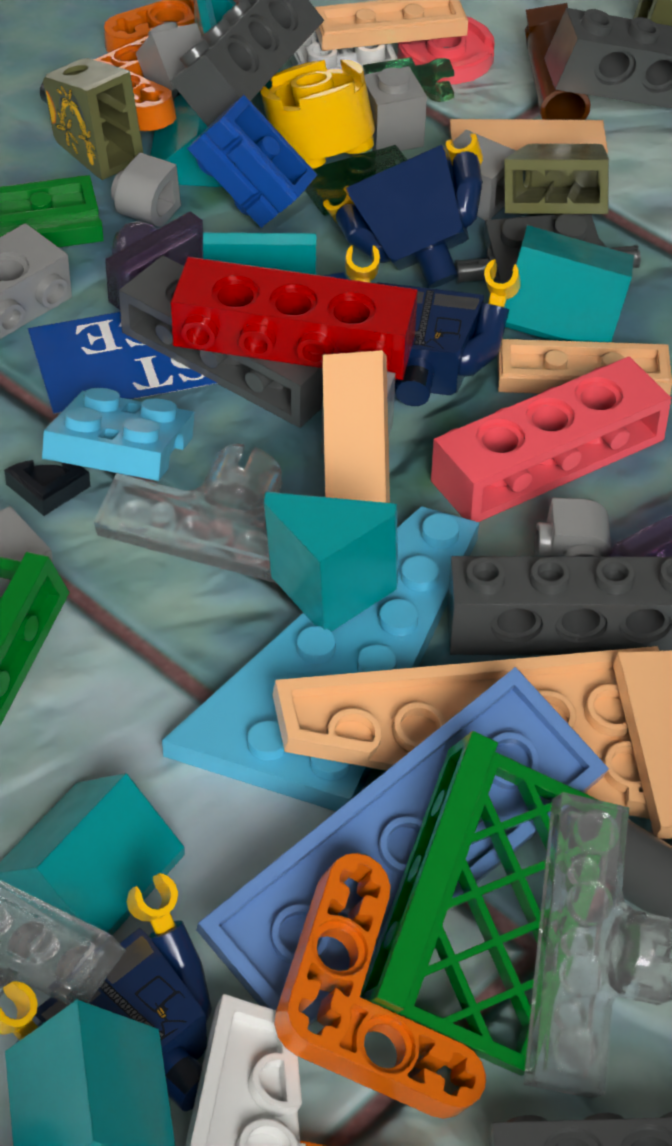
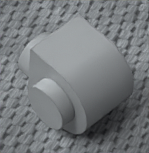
M139 152L130 164L120 171L113 180L111 197L114 200L116 211L121 215L157 227L167 223L181 206L176 164Z
M552 497L547 521L537 522L534 536L535 556L613 557L607 510L593 500Z

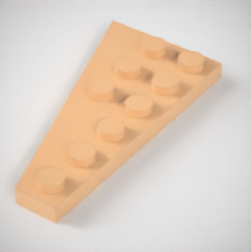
M658 646L275 680L272 696L284 752L387 771L516 667L609 768L604 777L587 790L585 794L615 807L614 811L619 814L650 819L613 663L618 652L659 651Z

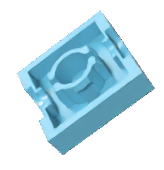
M107 388L88 389L82 391L44 430L42 459L159 481L168 470L172 451L175 448L184 450L192 440L195 412L178 409L174 402L165 399L153 398L141 402L120 398L118 392Z

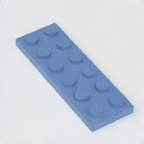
M516 667L198 922L196 931L260 1006L273 1010L277 1009L317 883L327 869L345 854L359 853L370 856L385 870L391 885L389 901L369 964L370 968L448 749L471 731H475L498 742L495 752L580 792L585 793L604 777L609 768ZM495 775L488 795L500 822L528 812L517 785ZM540 796L543 805L552 802ZM563 807L561 809L548 813L550 821L556 818L566 808ZM481 817L475 833L486 829ZM533 820L506 830L505 833L515 852L537 834L538 831ZM490 837L470 845L466 861L478 884L498 867L501 861ZM350 878L344 882L350 888L346 907L338 914L343 917H348L351 909L363 899L357 894L358 883ZM457 882L452 898L464 894L459 882ZM320 937L317 942V951L322 962L333 970H348L350 957L343 943L332 937ZM319 990L317 998L302 1011V1013L309 1017L308 1027L317 1020L321 1001L330 992Z

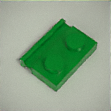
M90 175L0 187V237L26 223L57 247L104 241L102 221L99 218L98 205Z

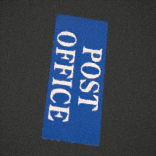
M344 272L323 275L327 277L347 279ZM121 312L28 328L53 414L61 413L82 391L92 388L111 389L118 392L120 398L132 400L218 384L122 333Z

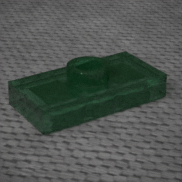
M396 145L325 164L313 169L317 176L305 191L323 216L330 215L323 206L324 200L328 199L333 206L341 204L347 195L343 189L345 186H351L406 161L407 158Z

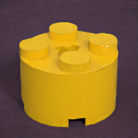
M340 59L342 69H327L325 60L296 65L275 74L271 78L272 88L268 89L264 86L260 90L266 119L312 169L324 165L327 157L344 152L347 154H359L370 150L374 146L372 135L375 132V125L363 67L355 61Z

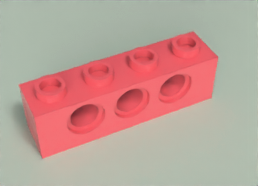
M628 356L607 366L598 367L586 375L560 386L551 387L541 394L510 407L501 408L489 416L463 427L452 429L444 435L434 438L431 482L463 518L476 522L483 521L663 441L671 397Z

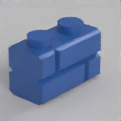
M244 94L218 116L187 148L196 158L201 170L207 175L214 177L233 197L236 207L243 214L250 216L261 228L276 217L278 213H281L291 205L317 176V173Z

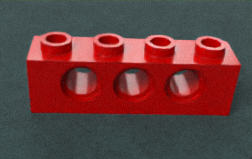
M188 257L171 300L173 346L323 368V355L383 350L387 356V371L396 373L395 379L403 380L415 336L418 289Z

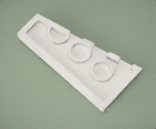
M222 995L213 1015L185 1146H306V1143H300L298 1110L302 1105L298 1056L286 1049L277 1036L274 1025L276 1010L229 995Z

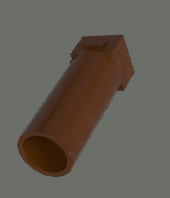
M567 3L526 9V43L542 120H586L590 113L591 103L589 95L555 90L544 59L565 9L568 8Z

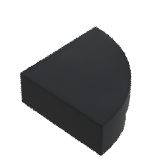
M33 460L17 463L4 470L6 485L43 516L91 487L89 471L73 464L62 463V466H34Z

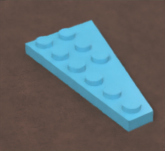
M421 506L397 528V590L332 632L328 629L324 630L321 626H315L302 613L162 740L163 757L333 811L340 809L362 791L372 768L284 752L272 696L275 680L419 667L447 606L451 556L471 555L478 539L479 522Z

